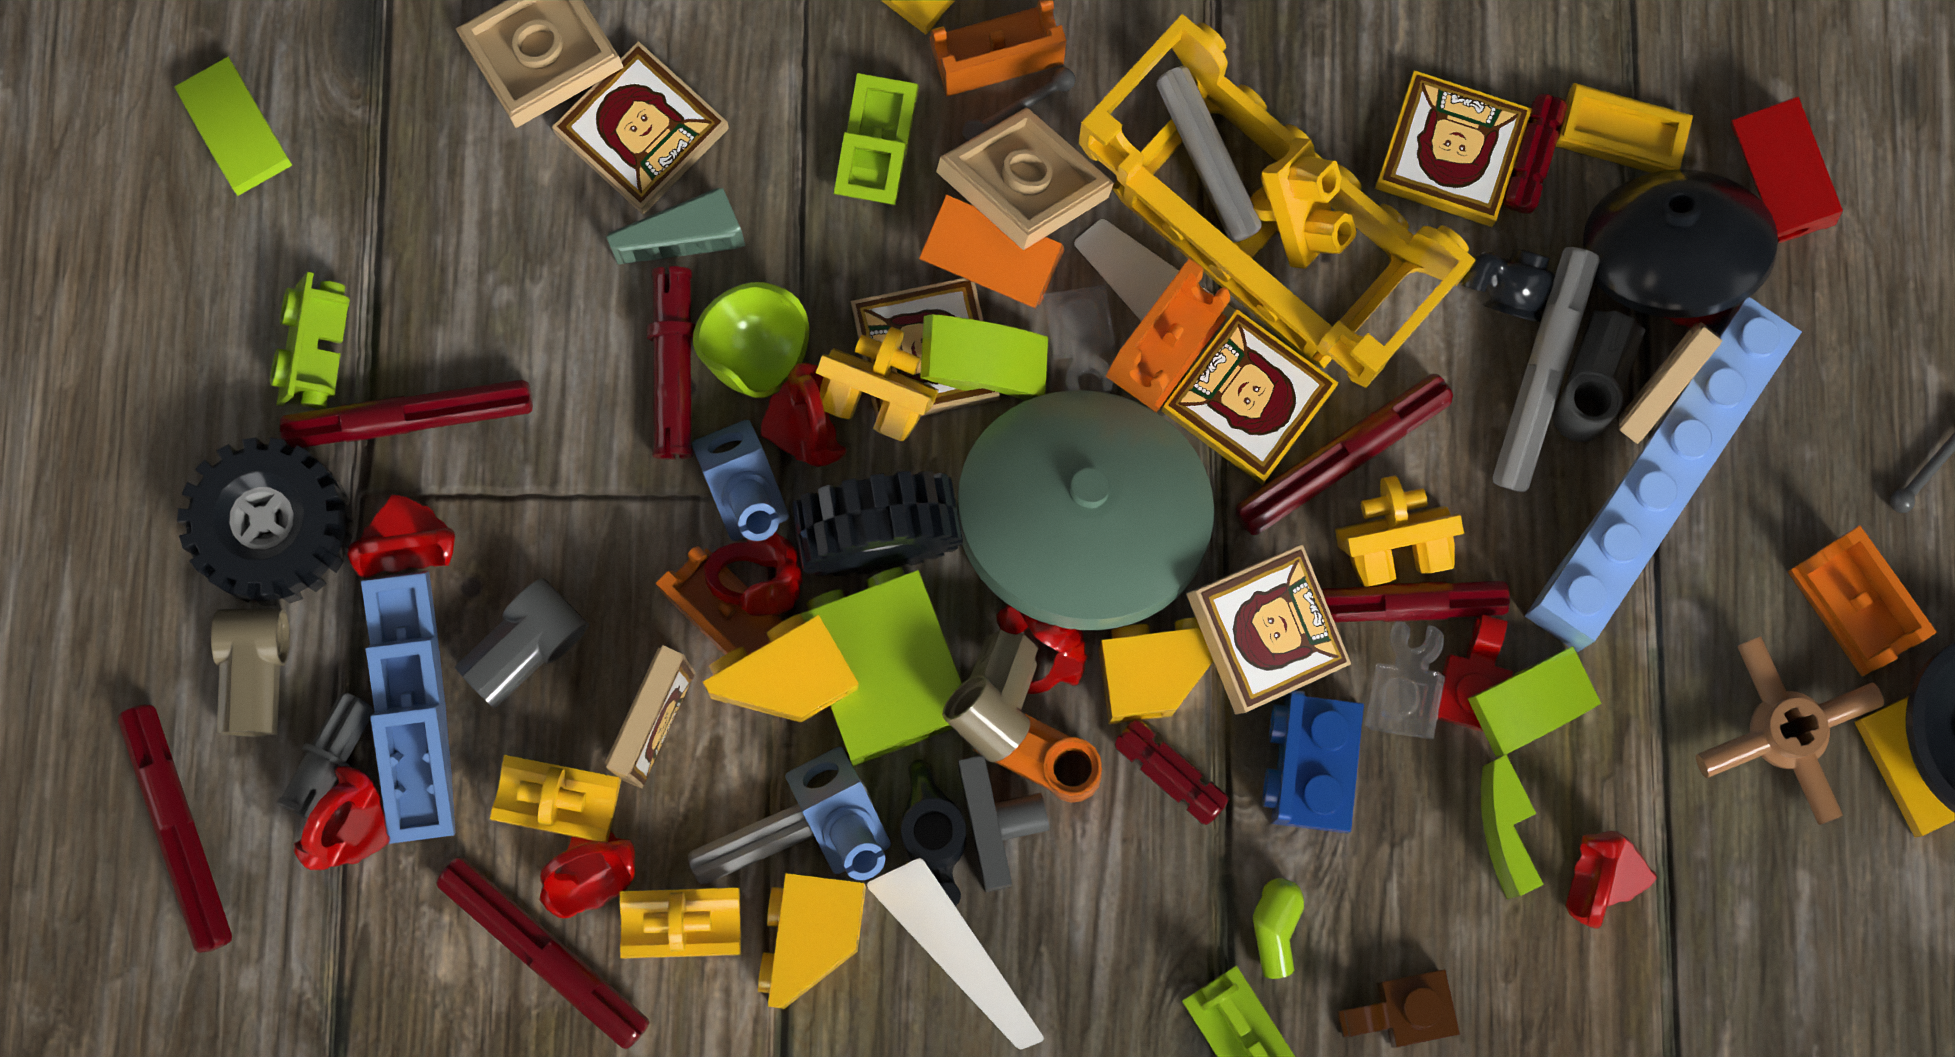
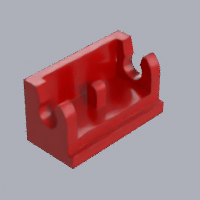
M1799 96L1731 121V128L1737 137L1760 200L1766 205L1775 221L1778 243L1798 238L1820 229H1827L1837 224L1843 209Z

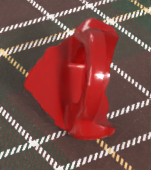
M800 363L790 371L788 380L782 385L780 391L770 398L769 406L761 424V437L769 439L780 449L793 455L796 460L806 462L815 467L826 466L841 459L846 455L847 451L836 440V429L829 420L830 413L825 412L823 408L820 389L824 376L816 374L818 365Z
M391 495L387 503L375 515L370 525L364 528L361 539L349 545L347 556L352 568L363 578L372 577L383 571L400 572L408 567L424 569L429 566H449L453 555L455 533L452 528L447 527L442 520L435 516L434 511L430 507L422 506L404 496Z
M777 532L766 540L753 541L748 539L747 542L730 543L722 546L708 557L704 567L705 583L712 594L725 603L741 606L744 611L752 616L773 614L774 617L785 613L793 608L794 602L800 596L801 590L799 586L803 583L801 569L797 563V550L793 543ZM735 561H749L761 566L775 567L777 569L774 579L753 584L744 593L734 592L724 587L719 581L718 575L727 564Z
M1007 605L996 614V622L1000 630L1017 635L1029 627L1037 639L1058 651L1049 674L1042 679L1031 681L1027 694L1034 695L1049 691L1059 682L1072 686L1078 685L1084 674L1085 663L1088 658L1085 652L1082 630L1049 625L1019 612L1010 605Z
M338 766L334 770L339 784L330 789L318 801L303 828L301 840L294 843L293 851L300 863L309 870H325L329 867L341 866L345 863L358 864L362 859L379 852L390 842L384 810L380 803L381 797L368 775L358 769Z
M1606 831L1599 834L1583 835L1580 845L1581 855L1575 864L1574 877L1571 881L1565 907L1574 919L1588 927L1598 929L1602 926L1607 906L1618 902L1631 901L1636 895L1648 889L1655 882L1657 875L1655 871L1649 868L1637 847L1622 833Z
M612 832L609 834L608 842L571 836L567 850L550 860L541 870L540 881L543 887L540 892V902L547 911L556 917L570 918L577 913H582L586 909H599L612 898L619 897L620 891H626L635 876V848L631 840L617 838ZM561 867L560 872L558 874L555 873L556 870Z

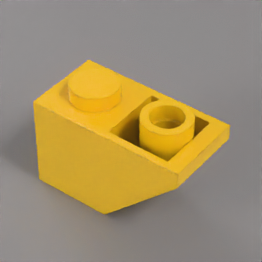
M801 614L792 616L769 630L766 634L771 643L750 655L747 654L744 647H740L709 665L713 676L703 681L705 689L713 700L797 722H803L858 690L859 686L857 679L820 616L817 615L805 622Z
M1196 617L1176 621V631L1150 634L1148 624H1136L1114 628L1111 630L1112 639L1101 640L1098 651L1108 724L1132 722L1135 719L1148 720L1173 716L1214 662Z
M785 873L784 888L772 887L767 926L778 927L775 954L763 952L758 981V992L769 993L768 1007L785 1009L858 952L866 892L864 883Z

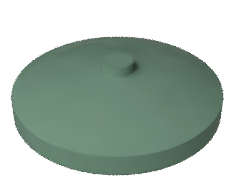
M1069 390L1041 395L1022 402L999 416L984 430L970 450L963 466L957 497V511L963 539L962 545L972 567L981 580L999 598L1019 612L1049 625L1076 630H1105L1130 625L1152 616L1173 602L1187 588L1200 568L1211 538L1214 522V502L1209 477L1197 452L1184 435L1164 417L1144 405L1118 395L1088 390Z

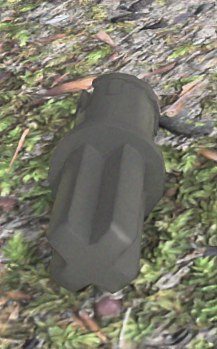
M342 693L338 696L312 744L304 743L301 748L306 752V755L283 796L278 799L277 803L287 810L292 809L294 814L308 819L318 801L332 789L338 777L334 770L338 766L351 767L346 761L368 724L370 716L373 714V708L368 703L351 694Z

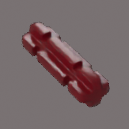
M1538 94L1532 102V111L1528 120L1529 124H1527L1511 175L1513 177H1511L1503 199V204L1506 208L1523 214H1531L1538 206L1543 190L1541 184L1546 179L1559 137L1558 130L1563 123L1567 110L1565 100L1549 94Z
M1135 719L1116 739L1114 744L1116 750L1131 763L1138 759L1143 764L1139 770L1177 803L1182 799L1189 804L1186 811L1201 824L1208 825L1227 805L1229 800L1227 794L1212 781L1205 785L1200 780L1204 774L1165 740L1161 745L1153 739L1157 733L1142 720Z

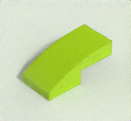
M229 56L174 86L203 140L237 196L292 166L272 127L260 111L242 76Z
M857 73L847 132H844L834 195L896 205L917 102L918 84Z
M927 315L924 316L920 378L963 391L985 388L1027 401L1045 395L1048 337L996 323L953 316Z
M1573 646L1549 656L1515 673L1514 676L1467 698L1496 757L1504 756L1602 704Z
M1506 754L1482 766L1481 812L1489 855L1497 878L1508 900L1522 896L1544 884L1514 827V824L1537 813Z

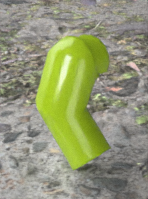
M1275 878L1264 886L1262 897L1253 914L1262 974L1270 979L1287 977L1295 971L1290 938L1304 910V896L1301 888L1296 883L1284 878Z

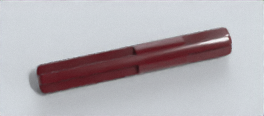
M1430 374L1239 502L1236 506V515L1240 523L1251 535L1260 534L1450 406L1453 398L1450 387L1440 375Z
M514 380L287 414L280 418V432L282 440L286 441L293 448L296 445L304 448L344 441L353 442L407 434L417 430L529 414L533 408V399L529 383L524 380Z
M1504 581L1381 584L1380 586L1321 589L1334 622L1380 620L1382 622L1444 620L1448 619V617L1505 615L1508 613L1510 606L1509 589Z
M146 704L134 706L121 712L118 715L117 721L193 948L198 953L210 952L232 941V933L156 708Z
M457 857L443 869L436 882L438 888L621 1048L628 1049L641 1038L650 1023L648 1018L465 858Z

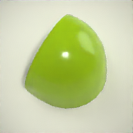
M765 282L746 283L725 291L704 309L693 332V346L700 360L725 385L754 398H765L780 391L782 385L788 380L790 371L797 364L803 362L809 341V322L802 303L788 290Z

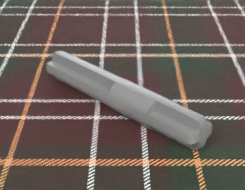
M1566 247L1563 250L1553 281V287L1544 310L1492 477L1493 483L1500 487L1517 492H1526L1530 486L1599 264V256L1586 249Z

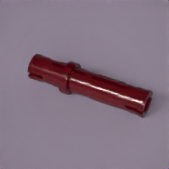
M669 266V274H666L664 267H657L651 270V277L653 279V323L647 325V339L653 342L654 449H652V457L676 460L675 454H679L680 459H688L693 457L691 342H693V332L696 326L694 323H691L692 270L685 267Z

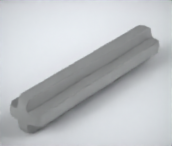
M1179 66L1166 71L1159 76L1157 88L1228 239L1233 243L1243 241L1255 235L1261 229L1262 223L1253 209L1254 206L1189 68Z
M860 779V781H861V783H862V785H863V787H864V789H865V791H866V793H867V795H868V797H869V799H870V801H871V803H872V800H871V797H870V795H869V793H868V790H867V788H866L864 782ZM796 804L690 851L688 862L696 880L700 884H707L813 837L814 834L799 804Z

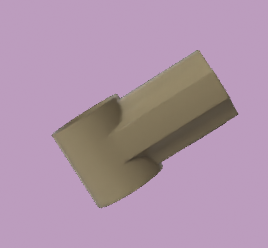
M285 609L216 610L212 621L211 648L214 662L219 667L218 734L241 737L278 735L280 666L286 664L290 647L289 619Z
M1003 630L985 637L970 679L963 682L947 700L942 713L944 720L989 762H997L1010 755L1026 737L1030 728V720L1021 709L1037 667L1035 656L1038 648L1024 634L1015 635Z

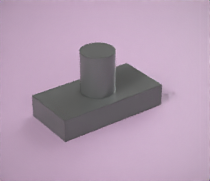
M981 755L958 760L960 778L985 893L1011 888L1012 880L1003 841L1049 831L1042 793L994 802L985 758Z

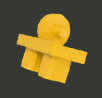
M1295 138L1290 143V150L1286 156L1268 165L1262 171L1261 181L1263 187L1257 190L1250 200L1260 220L1274 221L1276 230L1280 232L1289 266L1306 269L1320 253L1340 254L1354 240L1357 231L1352 214L1332 211L1329 201L1340 191L1342 181L1337 161L1316 158L1311 139Z
M894 327L888 330L883 342L865 335L860 336L855 352L874 359V364L833 348L829 355H822L816 374L824 376L820 396L825 412L840 418L850 419L854 415L862 392L880 398L883 402L873 429L898 441L907 439L919 421L920 416L927 413L933 407L939 389L891 371L894 367L914 375L921 360V357L900 350L904 331Z
M1396 475L1381 478V497L1361 501L1364 519L1383 515L1386 518L1335 529L1338 547L1350 556L1357 579L1364 586H1373L1395 580L1396 573L1391 549L1412 545L1416 570L1421 574L1453 569L1455 565V543L1453 536L1464 534L1461 515H1451L1446 506L1408 513L1407 510L1428 505L1424 488L1403 492Z
M504 755L499 786L492 806L490 820L593 841L608 842L622 779L620 777Z
M740 888L620 891V958L741 955Z

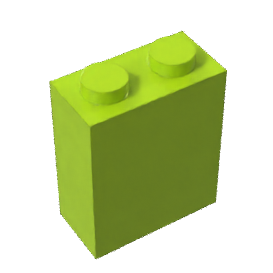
M902 567L883 571L867 579L868 589L847 597L844 596L842 590L824 593L809 600L806 603L809 611L801 613L805 622L817 615L820 616L859 683L858 690L831 705L853 767L954 729L944 720L942 713L947 700L962 683L919 570L906 575Z

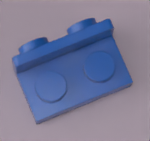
M1294 690L1284 697V705H1273L1269 728V742L1279 744L1277 769H1266L1262 794V806L1272 808L1271 824L1346 834L1351 832L1364 710L1363 703L1307 697L1304 691Z

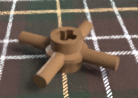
M1761 636L1738 645L1737 648L1762 702L1756 707L1751 717L1750 733L1696 754V762L1702 775L1705 778H1709L1761 756L1765 761L1776 767L1794 770L1818 825L1843 816L1818 758L1824 753L1828 745L1831 727L1884 705L1880 689L1872 682L1818 704L1805 694L1786 691ZM1794 721L1798 727L1799 735L1785 739L1781 733L1780 725Z

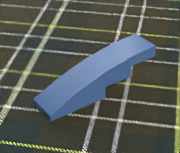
M429 570L365 578L361 581L370 641V645L366 647V655L375 710L370 717L387 834L390 836L389 844L453 836L456 833L452 771L438 633Z

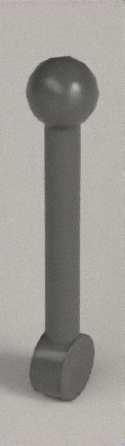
M1059 68L1053 73L1052 80L985 120L972 119L967 121L962 131L964 141H969L1022 109L1031 107L1057 90L1062 92L1069 91L1076 82L1074 73L1068 68Z
M1955 432L1905 489H1897L1892 493L1890 505L1893 510L1898 513H1907L1913 509L1915 496L1954 453Z

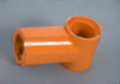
M1025 714L1030 720V728L1026 737L1010 755L995 763L1050 790L1060 800L1072 803L1081 802L1091 797L1099 788L1102 778L1101 757L1096 748L1086 740L1070 737ZM975 748L973 749L974 752L980 754ZM1076 754L1088 760L1092 767L1091 775L1085 783L1079 786L1070 787L1063 785L1054 774L1055 766L1064 756Z

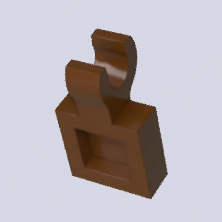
M1445 969L1379 982L1377 986L1381 999L1380 1003L1337 1011L1342 1037H1352L1387 1029L1391 1048L1460 1035Z

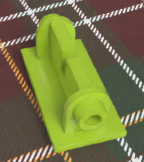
M307 272L296 284L295 289L287 287L280 311V324L289 326L286 349H276L270 372V385L279 387L276 405L283 406L294 394L302 395V406L313 409H326L327 400L335 397L341 353L317 349L319 340L339 344L343 342L347 311L350 304V299L344 296L345 285L337 282L322 281L320 282L319 290L313 289L311 287L314 273Z
M1237 965L1182 1000V1003L1217 1057H1295Z

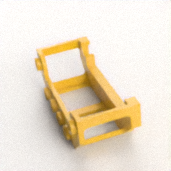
M1181 14L1081 122L1078 143L1090 159L1094 161L1099 160L1117 176V181L1113 184L1112 190L1124 205L1184 256L1203 267L1205 274L1221 287L1227 288L1231 296L1309 362L1325 368L1333 359L1348 372L1347 376L1352 382L1367 388L1401 345L1449 291L1462 281L1476 259L1467 253L1469 248L1463 238L1446 226L1441 225L1437 229L1431 226H1422L1413 235L1408 231V222L1396 209L1387 204L1377 205L1361 191L1362 186L1355 175L1347 168L1338 164L1342 181L1340 191L1329 201L1330 206L1336 211L1352 214L1355 227L1386 252L1390 263L1347 313L1332 327L1253 260L1256 254L1277 232L1274 221L1260 220L1262 223L1261 229L1255 235L1243 241L1233 243L1154 176L1155 172L1183 143L1172 118L1140 152L1124 136L1122 124L1110 115L1172 48L1182 64L1189 68L1209 113L1223 115L1276 161L1286 156L1290 150V143L1295 138L1309 139L1296 126L1292 124L1283 126L1266 111L1267 106L1263 99L1250 87L1243 84L1237 87L1224 76L1228 64L1223 53L1226 49L1224 40L1207 24L1199 22L1195 25L1185 15ZM1421 272L1442 280L1385 346L1369 333L1364 337L1355 333L1404 277L1410 273Z

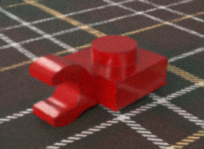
M1481 615V619H1475L1466 658L1452 654L1446 657L1431 718L1483 732L1467 698L1512 677L1513 671L1495 666L1504 641L1508 621L1486 615Z

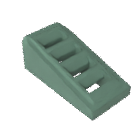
M719 187L608 233L609 236H606L618 265L738 249L745 246L742 230L724 189Z

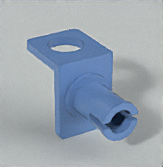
M743 420L692 442L693 450L730 539L738 541L746 537L749 540L761 541L772 536L778 529L779 523L786 521L789 514L762 445L750 420ZM736 440L742 441L738 446L729 451L712 453L713 450L724 443Z
M836 747L787 772L785 778L833 873L840 874L846 871L851 878L856 880H867L877 875L885 864L886 858L883 851L890 847L891 842L844 749ZM826 770L838 771L837 776L828 784L819 788H807L808 782L815 775Z

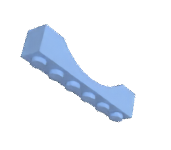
M1750 297L1741 302L1725 318L1716 332L1722 339L1720 346L1670 405L1624 477L1559 564L1525 614L1526 618L1569 647L1573 646L1576 652L1581 651L1596 641L1802 333V331Z

